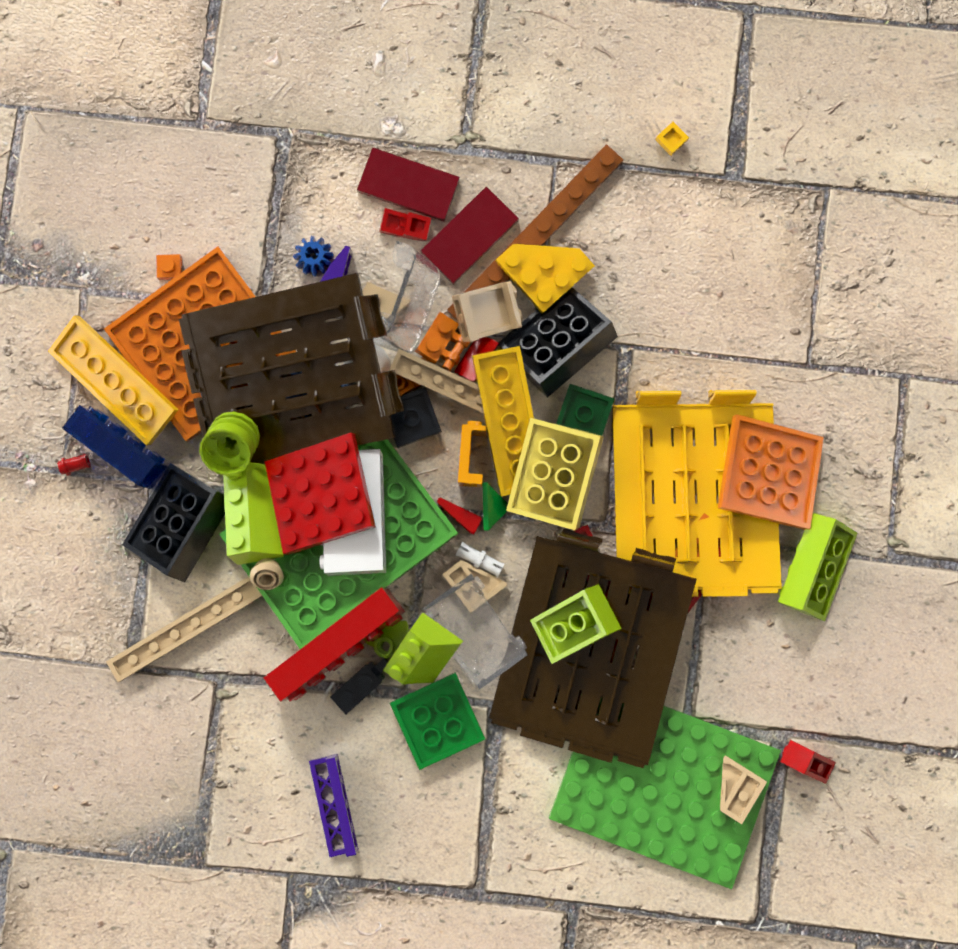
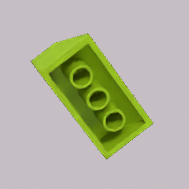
M250 462L246 469L237 475H223L227 556L237 565L257 562L264 558L283 557L284 554L265 464Z
M813 513L811 528L804 530L801 541L796 547V554L788 568V576L780 590L778 602L791 609L825 621L858 533L837 519Z

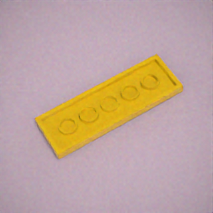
M78 315L72 317L48 350L61 365L146 446L152 445L179 410Z
M520 346L472 355L500 496L511 494L530 418H534Z

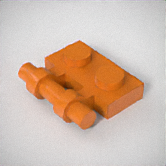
M439 312L415 352L433 364H436L439 358L444 359L445 363L442 367L450 372L453 366L458 364L460 354L464 348L468 347L470 342H463L461 334L455 332L459 326L456 321ZM449 341L455 343L452 351L445 349Z

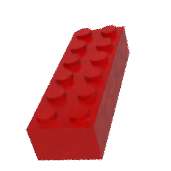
M381 587L263 678L280 702L289 700V702L296 701L307 693L305 689L308 686H316L326 678L324 675L326 672L336 671L346 663L343 659L347 656L354 657L365 648L363 646L364 643L367 641L373 642L384 634L382 629L398 624L403 619L401 615L405 613V610L389 589Z

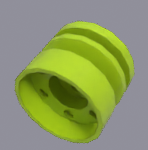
M226 412L215 418L200 442L199 453L202 461L213 472L225 476L237 475L244 471L259 445L260 434L258 427L251 418L242 413Z

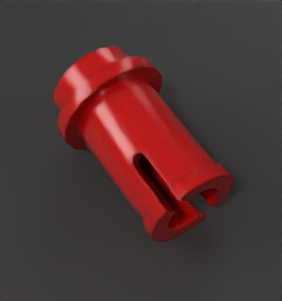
M87 453L69 459L64 457L57 463L61 475L66 474L67 476L71 475V472L91 467Z

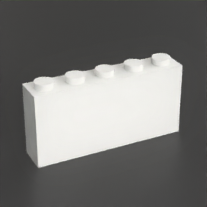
M380 449L359 450L376 527L320 544L324 547V555H320V568L328 576L386 573L383 454Z

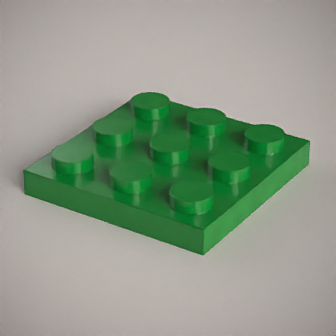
M456 672L390 702L419 770L486 740Z

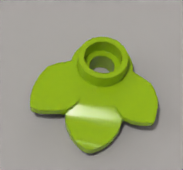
M406 620L400 621L393 627H385L382 629L384 634L373 642L367 641L366 644L374 647V651L379 657H392L398 645L401 644L409 631V625ZM384 642H388L390 644V648L388 651H385L383 649Z

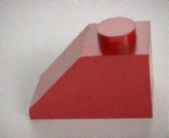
M792 740L785 746L780 761L824 784L827 783L836 764L835 761Z

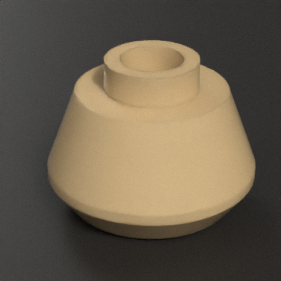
M264 558L259 560L250 571L251 582L262 590L274 589L283 582V571L273 559Z

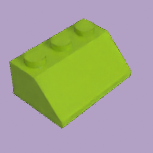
M422 613L383 671L401 684L433 683L463 640Z

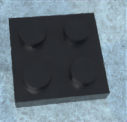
M426 387L400 396L404 411L391 415L395 432L394 440L397 448L442 433Z

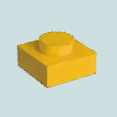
M672 122L656 136L655 140L672 156L688 141L689 137Z

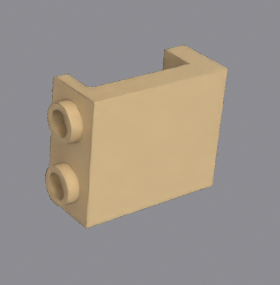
M511 281L451 296L463 342H472L482 337L522 328L523 316L521 310L517 307V291Z

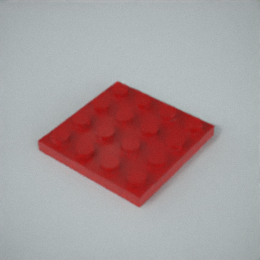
M348 433L265 461L283 554L289 555L376 527L355 434Z

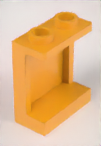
M467 421V424H462L458 486L482 488L483 474L469 473L472 436H486V426H482L480 421Z

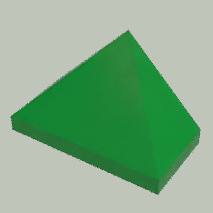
M482 482L484 531H489L507 512L508 503L487 482Z

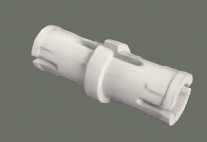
M464 542L461 543L456 553V556L474 564L475 568L478 569L480 567L496 577L499 576L504 566V563L486 555L485 551L482 550L480 552Z

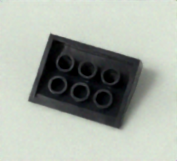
M571 287L545 312L541 313L538 309L521 322L522 328L513 329L498 343L501 349L520 346L526 377L548 398L618 336L612 321Z
M170 463L122 545L166 576L186 582L225 515L224 493Z

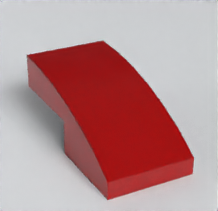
M385 208L379 232L411 240L426 241L431 218L412 212L405 214Z

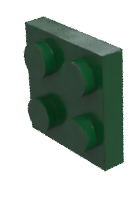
M569 384L556 424L602 436L614 398Z

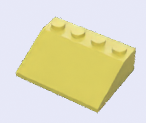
M530 418L506 511L577 530L580 527L604 436Z

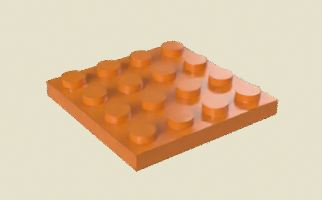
M737 414L732 417L718 509L803 530L810 529L824 437Z

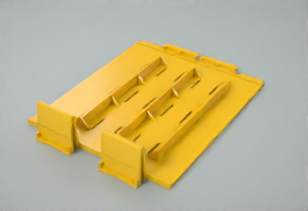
M709 390L708 397L712 398L708 404H677L681 397V391H636L635 396L638 398L636 405H613L616 557L632 561V555L636 547L654 553L653 539H655L656 554L676 558L674 573L697 579L692 597H698V590H701L703 597L748 596V589H751V593H778V589H782L779 523L718 509L732 417L737 414L774 424L773 403H751L756 396V390ZM650 429H652V447H650ZM671 429H673V445H674V446H672ZM692 429H694L695 446H693V431H692ZM714 429L716 432V446H714ZM716 480L718 482V503L716 500ZM652 481L654 484V504H652ZM673 481H675V503H676V504H674V499H673ZM694 481H696L697 504H695ZM704 513L710 517L699 520ZM696 538H699V544H698V546H699V557H697V540H696ZM718 538H720L721 557H719ZM740 538L742 544V557H740ZM675 539H677V557H675ZM632 587L629 588L628 595H630Z

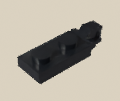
M383 658L377 665H374L371 661L330 696L345 715L382 683V680L385 678L382 672L389 661Z

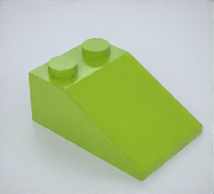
M599 584L582 590L530 620L551 664L621 629Z

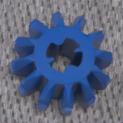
M311 235L310 242L308 243L305 238H302L303 246L296 245L295 249L299 253L293 255V258L298 261L296 263L297 268H303L305 275L311 271L314 277L317 276V270L325 274L324 266L329 267L331 264L329 260L334 258V254L329 252L331 245L329 243L324 244L325 241L322 237L316 242L315 237ZM312 253L317 255V258L314 260L310 257Z

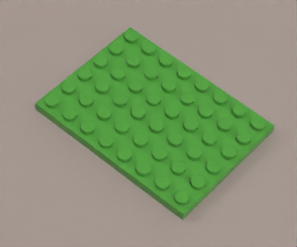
M388 439L358 445V450L380 449L383 454L386 573L328 576L320 568V555H324L323 545H317L289 555L284 554L283 557L273 558L283 571V582L271 590H262L257 587L300 649L381 587L387 588L458 535L456 529ZM225 529L224 531H222L221 533H219V535L221 536V538L223 539V541L226 543V529ZM257 562L241 565L249 578L250 571Z
M603 697L600 698L596 715H599ZM624 703L621 705L618 722L621 719ZM664 706L649 764L644 765V768L617 761L618 756L614 755L612 763L572 751L550 811L549 819L732 889L781 750ZM725 755L767 781L742 824L720 811L722 767Z

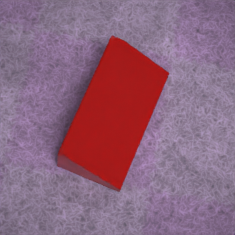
M487 336L473 341L454 373L475 383L477 378L472 355L496 351L499 343Z

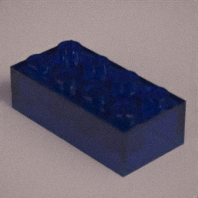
M79 405L62 429L138 486L153 489L168 468L163 463L165 458L155 451H151L148 448L145 449L146 445L137 437L129 434L126 435L128 430L120 424H115L108 420L109 416L101 410L95 409L92 406L86 408Z

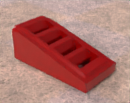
M441 497L438 498V505L470 534L475 535L481 523V517Z

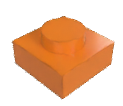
M180 254L156 255L158 280H172L182 272V256Z

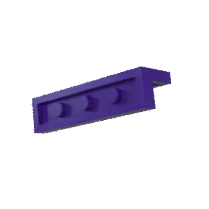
M334 754L310 760L309 765L329 857L346 854V857L356 855L359 848L339 756ZM326 762L329 774L327 779L317 773V764ZM319 780L324 783L322 787H320ZM326 785L332 788L334 797L332 803L325 800L322 796V790ZM331 808L338 815L339 824L337 827L329 823L327 819ZM337 832L343 838L344 848L334 850L332 839Z

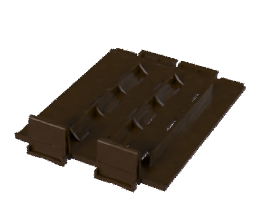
M358 273L182 314V318L179 319L185 345L189 344L190 348L181 352L191 393H201V397L194 398L193 401L202 438H204L215 418L226 412L242 413L258 425L260 440L250 461L252 463L265 464V461L348 433L355 434L357 445L395 438L391 415L404 411L397 387L395 370L382 373L380 371L373 339L387 336L381 316L378 294L363 296ZM343 317V319L326 322L329 319ZM292 328L291 331L271 335L272 332ZM348 339V341L331 344L333 341ZM233 341H237V342H238V343H235V344H230V345H226V346H221V344H225V343H229V342H233ZM297 350L295 353L276 357V354ZM350 360L353 361L352 363L336 366V363H341ZM240 362L243 363V364L237 365V366H232V367H228V368L226 367V365H231V364L240 363ZM302 371V374L281 378L282 375ZM353 382H357V383H358V384L351 385V386L341 387V385L348 384V383H353ZM248 384V386L232 389V386ZM307 393V395L286 399V397ZM363 404V406L346 409L347 406ZM253 405V407L237 410V407ZM312 414L311 417L291 421V418Z
M565 528L558 534V541L537 536L489 718L492 719L491 723L513 730L521 727L520 736L559 748H563L565 741H568L569 751L612 763L614 755L618 756L617 761L644 768V765L649 764L697 579L674 573L676 558L654 554L637 547L632 555V561L600 553L599 546L602 545L603 538L579 534ZM568 569L569 571H568L567 579H566V582H565V586H564V588H563L562 586H563V582H564L566 570ZM588 575L590 577L587 588L599 584L604 596L608 581H611L606 599L621 629L595 642L591 657L589 654L592 644L551 664L530 620L584 590ZM632 587L628 604L625 605L629 588ZM651 592H652V593H653V596H652L650 608H649V611H647V606H648L650 594H651ZM618 639L613 662H610L615 641ZM637 645H640L633 669L631 667L635 656ZM538 678H539L540 681H539V685H538V688H537L536 696L533 697L534 692H535V688H536V684H537V680H538ZM561 685L557 702L554 703L558 686ZM582 691L578 708L575 709L579 692ZM603 697L599 715H596L600 698ZM624 703L621 719L618 722L621 705Z

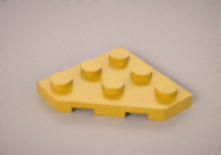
M513 244L495 260L541 313L545 312L595 267L580 248Z

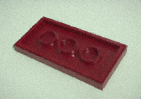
M372 147L357 192L445 222L460 177Z
M486 186L420 252L454 285L519 221V218Z

